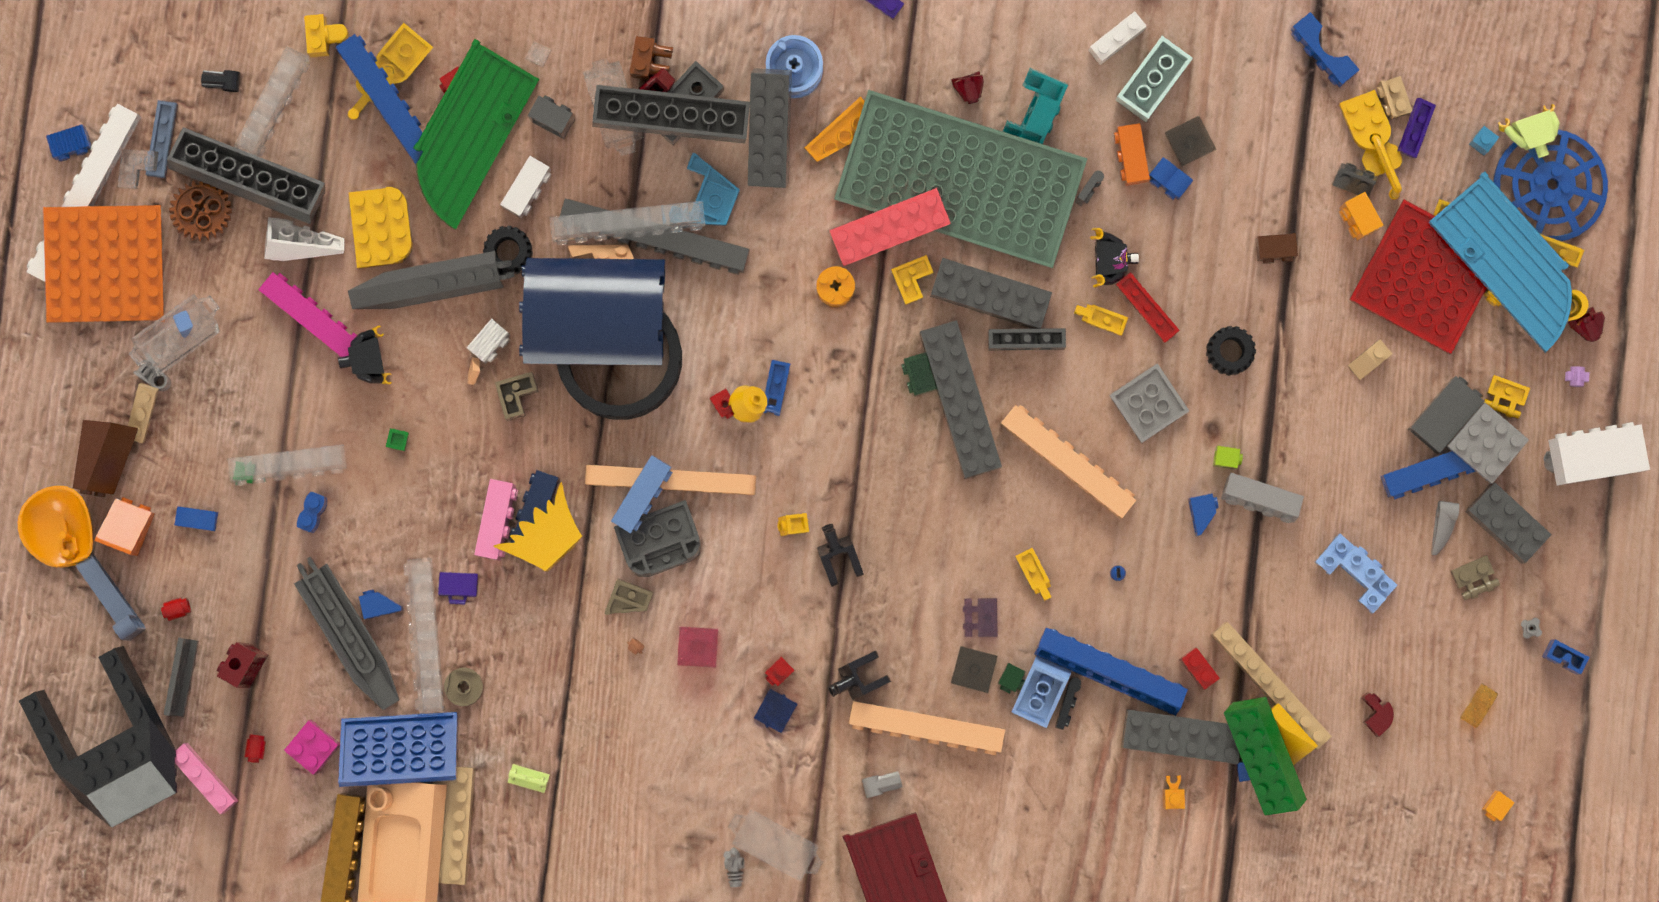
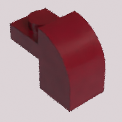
M1366 693L1361 698L1374 713L1363 723L1376 737H1380L1393 722V708L1389 702H1384L1381 705V699L1375 693Z

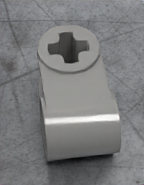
M144 358L143 364L133 373L152 387L158 388L159 391H167L171 386V379L158 369L155 364ZM164 377V384L160 387L157 386V380Z

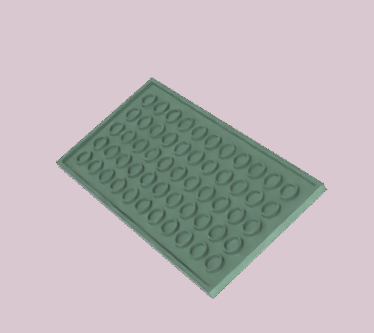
M868 90L834 200L876 212L938 188L951 224L934 231L1053 268L1088 158Z

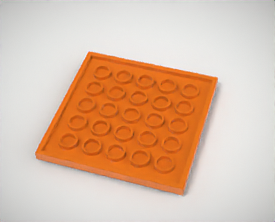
M161 205L43 207L46 323L164 320Z

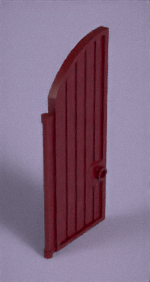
M916 812L852 835L845 834L842 836L866 902H947Z

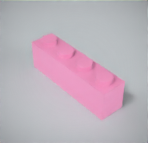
M188 743L182 744L176 750L175 764L219 814H224L238 802L237 798Z

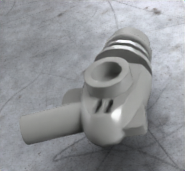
M733 847L730 851L724 853L725 869L729 871L727 875L729 876L728 879H730V887L742 886L741 882H743V880H740L743 878L741 876L743 872L740 870L744 868L745 862L744 858L740 857L739 851Z

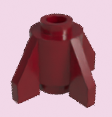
M980 71L964 77L951 79L953 87L962 97L963 102L973 104L979 101L978 98L982 97L984 79L983 75H980Z
M1590 307L1581 318L1567 322L1570 328L1582 336L1585 341L1594 342L1601 338L1605 316L1602 311L1596 313L1594 308Z

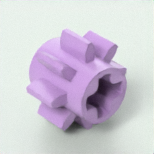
M1572 366L1570 371L1565 372V381H1570L1571 387H1584V382H1589L1590 372H1585V367Z

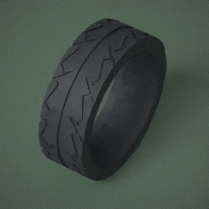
M663 312L662 330L669 345L668 368L658 387L647 397L635 403L608 405L591 398L576 383L571 370V364H557L560 379L568 393L584 409L596 416L612 420H629L644 416L657 409L671 395L678 383L682 368V348L678 333L670 318Z

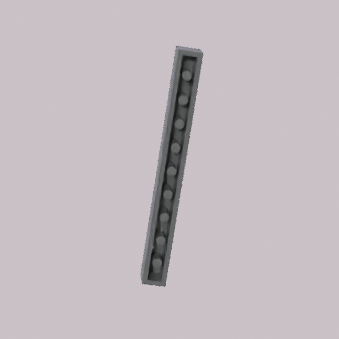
M566 198L559 217V222L563 223L562 227L568 229L577 227L581 228V232L586 234L595 232L599 233L601 238L610 239V237L618 239L617 242L628 245L629 242H632L641 249L647 250V247L654 248V252L659 254L672 253V257L683 260L686 257L696 264L708 263L710 264L709 267L714 269L727 268L729 273L739 275V272L744 273L750 249Z

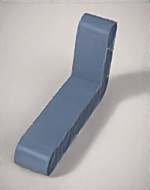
M92 553L87 559L76 564L81 575L116 622L112 627L121 640L131 641L146 630V627Z

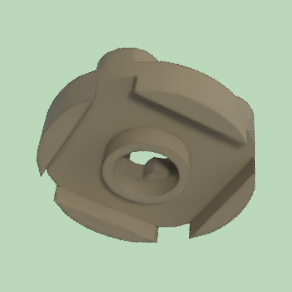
M458 668L447 676L444 683V691L453 704L469 706L476 703L481 697L483 682L481 676L474 670ZM463 681L467 682L466 685L469 686L465 693L461 692V688H458L459 684H463Z

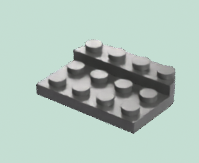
M686 500L641 516L640 521H642V524L637 532L633 530L632 533H629L618 525L614 526L626 563L630 570L638 577H650L691 562L700 554L701 540Z

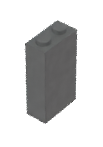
M1457 376L1453 377L1408 428L1410 432L1436 454H1439L1485 402L1482 399L1483 395L1476 389H1470L1467 386L1468 382L1460 376L1459 378Z

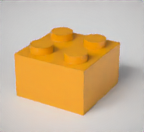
M1366 192L1348 200L1340 207L1341 211H1339V214L1344 222L1347 221L1350 226L1348 228L1349 233L1353 238L1356 237L1357 241L1384 226Z

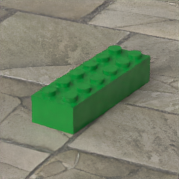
M1261 697L1233 702L1224 712V716L1264 815L1298 811L1307 798L1267 698Z

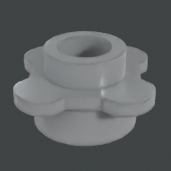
M1538 618L1521 622L1524 638L1541 636L1542 631L1539 628L1540 620Z

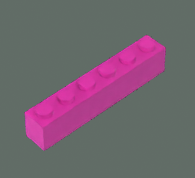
M272 272L258 290L339 356H348L350 342L357 335L354 332L350 335L345 331L348 327L339 320L335 323L330 319L333 315L327 310H319L316 307L318 303L311 297L304 298L301 295L303 291L296 285H293V287L286 283L288 279L280 272L278 275Z

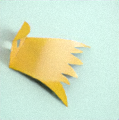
M562 482L556 493L555 505L550 500L547 501L548 514L535 507L533 511L535 524L525 521L519 522L524 536L510 535L515 543H501L493 545V547L521 558L546 572L551 570L576 546L582 537L569 511Z

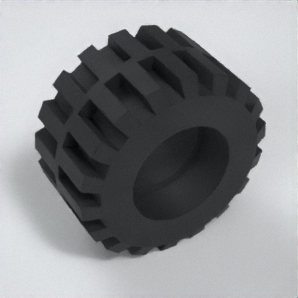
M501 226L499 227L500 229H494L491 235L488 234L487 240L484 241L483 253L495 251L496 261L500 262L502 260L497 255L498 246L507 240L516 242L519 246L517 257L511 261V266L499 268L500 274L509 271L514 272V274L521 273L522 265H526L527 258L533 256L532 244L529 238L517 227Z
M1227 326L1226 328L1219 329L1211 336L1206 346L1208 363H1211L1212 368L1218 370V373L1226 374L1227 376L1237 375L1245 371L1254 361V355L1256 354L1255 341L1253 342L1251 334L1248 335L1245 329L1242 330L1238 326ZM1226 340L1236 341L1241 347L1242 355L1235 362L1225 360L1220 353V346Z

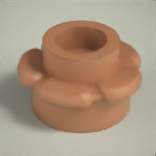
M632 638L630 642L627 641L628 649L635 655L643 653L642 650L645 646L635 638Z

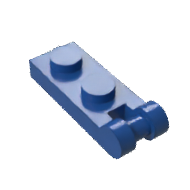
M771 361L765 389L767 407L764 413L771 412L776 416H780L791 363ZM769 399L777 400L776 406L770 405Z

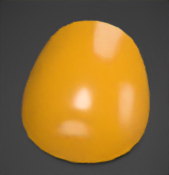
M66 486L46 487L29 497L22 506L18 516L19 536L25 548L37 560L51 567L63 568L74 566L91 555L93 548L91 514L86 502L74 489Z

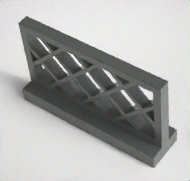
M178 638L163 715L181 717L185 715L199 643L197 640Z

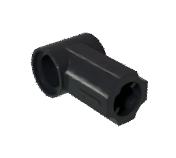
M203 70L201 86L203 88L222 89L227 92H239L241 72L224 70V72Z

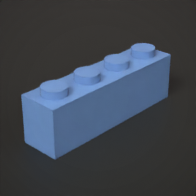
M651 455L611 522L629 533H632L633 530L637 532L642 524V521H640L643 513L647 515L653 506L650 502L653 497L658 498L662 491V488H660L662 482H667L673 473L670 471L672 467Z

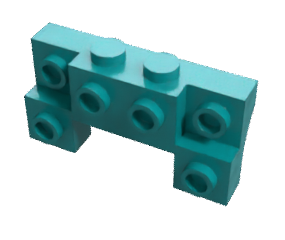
M1029 68L1023 86L1034 91L1035 94L1022 124L1018 125L1007 120L1002 132L1043 144L1047 133H1050L1053 128L1052 122L1054 117L1060 112V103L1068 84Z

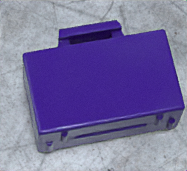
M440 572L438 595L448 596L450 604L465 605L467 597H477L478 574ZM452 596L463 597V600H454Z

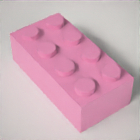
M490 479L474 555L501 561V557H505L506 552L493 547V545L504 543L505 538L508 539L511 527L508 526L509 519L512 520L514 516L512 503L517 500L518 490L513 483Z

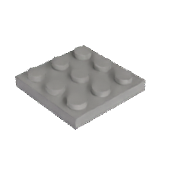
M1158 364L1109 395L1141 443L1189 412V409Z
M1483 403L1447 447L1492 484L1529 439L1488 404Z

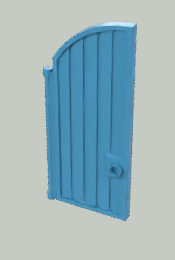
M1483 172L1475 183L1428 223L1546 353L1562 334L1569 318L1572 303L1571 282L1561 271L1562 269L1563 271L1567 269L1569 265L1566 261L1564 262L1489 178V175Z

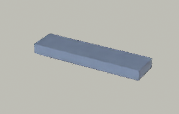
M160 100L157 102L146 176L166 179L167 158L171 149L177 103Z

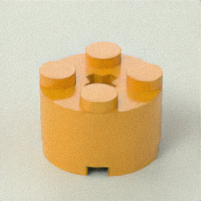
M833 266L825 269L817 279V294L821 301L832 307H840L851 300L855 290V282L847 269ZM835 282L837 283V285H841L838 288V291H835L834 288H830L833 286V283Z

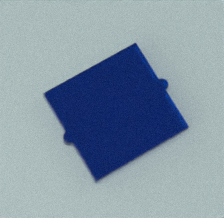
M769 689L754 719L765 724L767 728L771 727L782 733L797 703L786 698L785 694L781 695Z

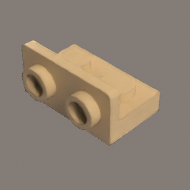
M1401 76L1379 82L1377 92L1379 97L1383 98L1385 104L1383 109L1390 120L1412 112Z

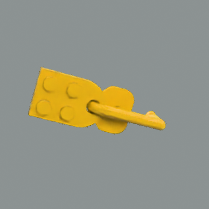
M403 23L379 51L375 64L379 69L382 67L387 73L388 77L386 80L390 85L392 83H401L412 74L433 47ZM356 80V88L363 95L352 109L348 111L347 117L350 120L357 119L360 111L371 101L358 80Z
M1373 90L1339 103L1354 142L1365 150L1362 157L1365 170L1373 172L1374 176L1386 173L1392 188L1389 191V197L1393 200L1398 199L1402 187L1395 169L1401 166L1402 157L1400 152L1397 151L1398 147L1388 142L1391 135V127L1376 91Z

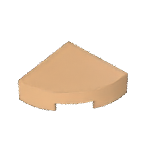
M472 357L468 372V384L474 385L480 373L479 358Z

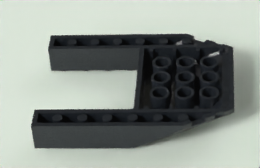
M124 646L113 648L98 658L133 727L89 751L77 756L45 690L33 692L19 700L55 773L82 805L110 827L124 822L177 793V783L175 781L177 776L175 768L176 749Z

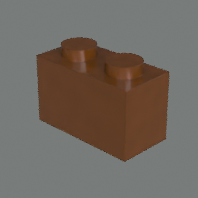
M1296 233L1258 236L1256 238L1257 261H1263V264L1274 263V260L1281 259L1282 262H1293V258L1298 256Z

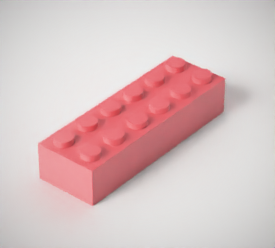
M934 188L829 231L842 264L845 266L947 226L951 222L938 188Z

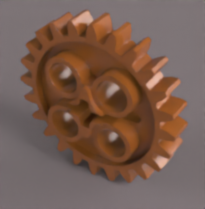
M192 181L191 187L185 183V190L178 188L180 195L173 194L176 201H170V204L173 206L169 208V212L172 213L170 219L175 220L172 223L173 227H178V233L184 231L183 235L185 238L190 234L192 241L196 236H198L200 242L204 236L209 241V235L211 234L217 238L216 232L223 233L222 226L228 228L226 221H231V216L228 214L232 213V209L228 207L232 205L231 201H227L229 199L228 194L223 195L224 190L219 189L217 191L218 188L211 187L209 184L203 185L201 181H199V185ZM196 195L202 196V199L200 201H194L193 197ZM214 204L219 206L217 210L209 209ZM202 208H204V212L200 211L198 214L197 210H202ZM185 211H191L192 215L189 217L183 216V213ZM202 220L209 222L206 226L199 225Z

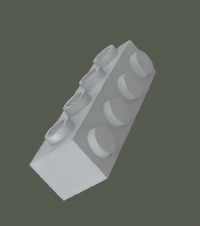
M1230 473L1227 477L1221 497L1228 504H1238L1244 506L1246 510H1256L1262 512L1267 517L1274 516L1280 518L1281 521L1286 523H1294L1297 520L1304 498L1302 495L1234 473Z

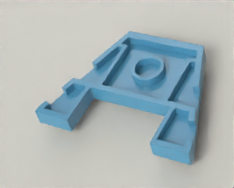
M692 153L687 170L703 175L705 178L692 211L688 212L672 206L666 222L671 224L726 226L740 189L713 169L696 153Z

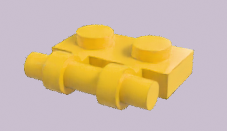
M1493 375L1487 394L1494 397L1492 401L1484 399V403L1488 404L1493 410L1505 414L1506 417L1519 419L1521 412L1515 410L1516 404L1522 407L1525 405L1530 388ZM1503 399L1510 402L1509 406L1506 407L1498 404L1499 400Z

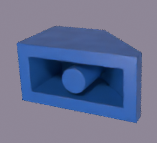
M1213 494L1188 499L1195 536L1202 535L1216 514V509L1219 508L1217 497H1213Z
M374 590L364 591L363 596H359L364 619L404 611L401 605L379 592L375 593Z

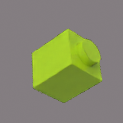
M1216 446L1213 466L1237 469L1238 465L1242 464L1243 454H1240V449Z

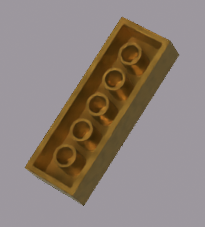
M345 793L337 794L320 902L353 901V897H350V892L355 888L356 878H353V873L357 870L359 859H356L357 851H360L362 840L359 839V834L364 830L362 815L365 813V796Z

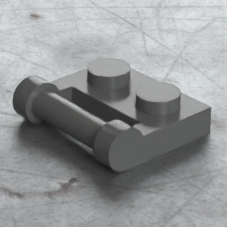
M1095 171L1075 203L1080 206L1084 202L1088 204L1095 193L1093 188L1099 187L1104 179L1102 171Z

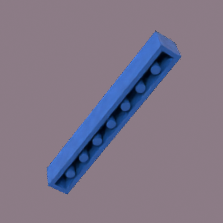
M354 34L335 48L416 165L422 151L418 152L413 147L423 133L419 128L421 123L415 115L413 117L408 112L410 107L406 101L399 99L397 96L399 91L395 85L388 83L386 80L388 75L384 69L377 67L375 64L377 59L371 51L369 53L364 48L366 43L360 35L357 37Z
M1045 628L1034 655L1174 716L1181 709L1188 691L1179 683H1172L1160 675H1154L1144 668L1131 665L1126 660L1117 659L1110 653L1101 652L1089 644L1078 642L1073 637L1062 635L1055 629Z

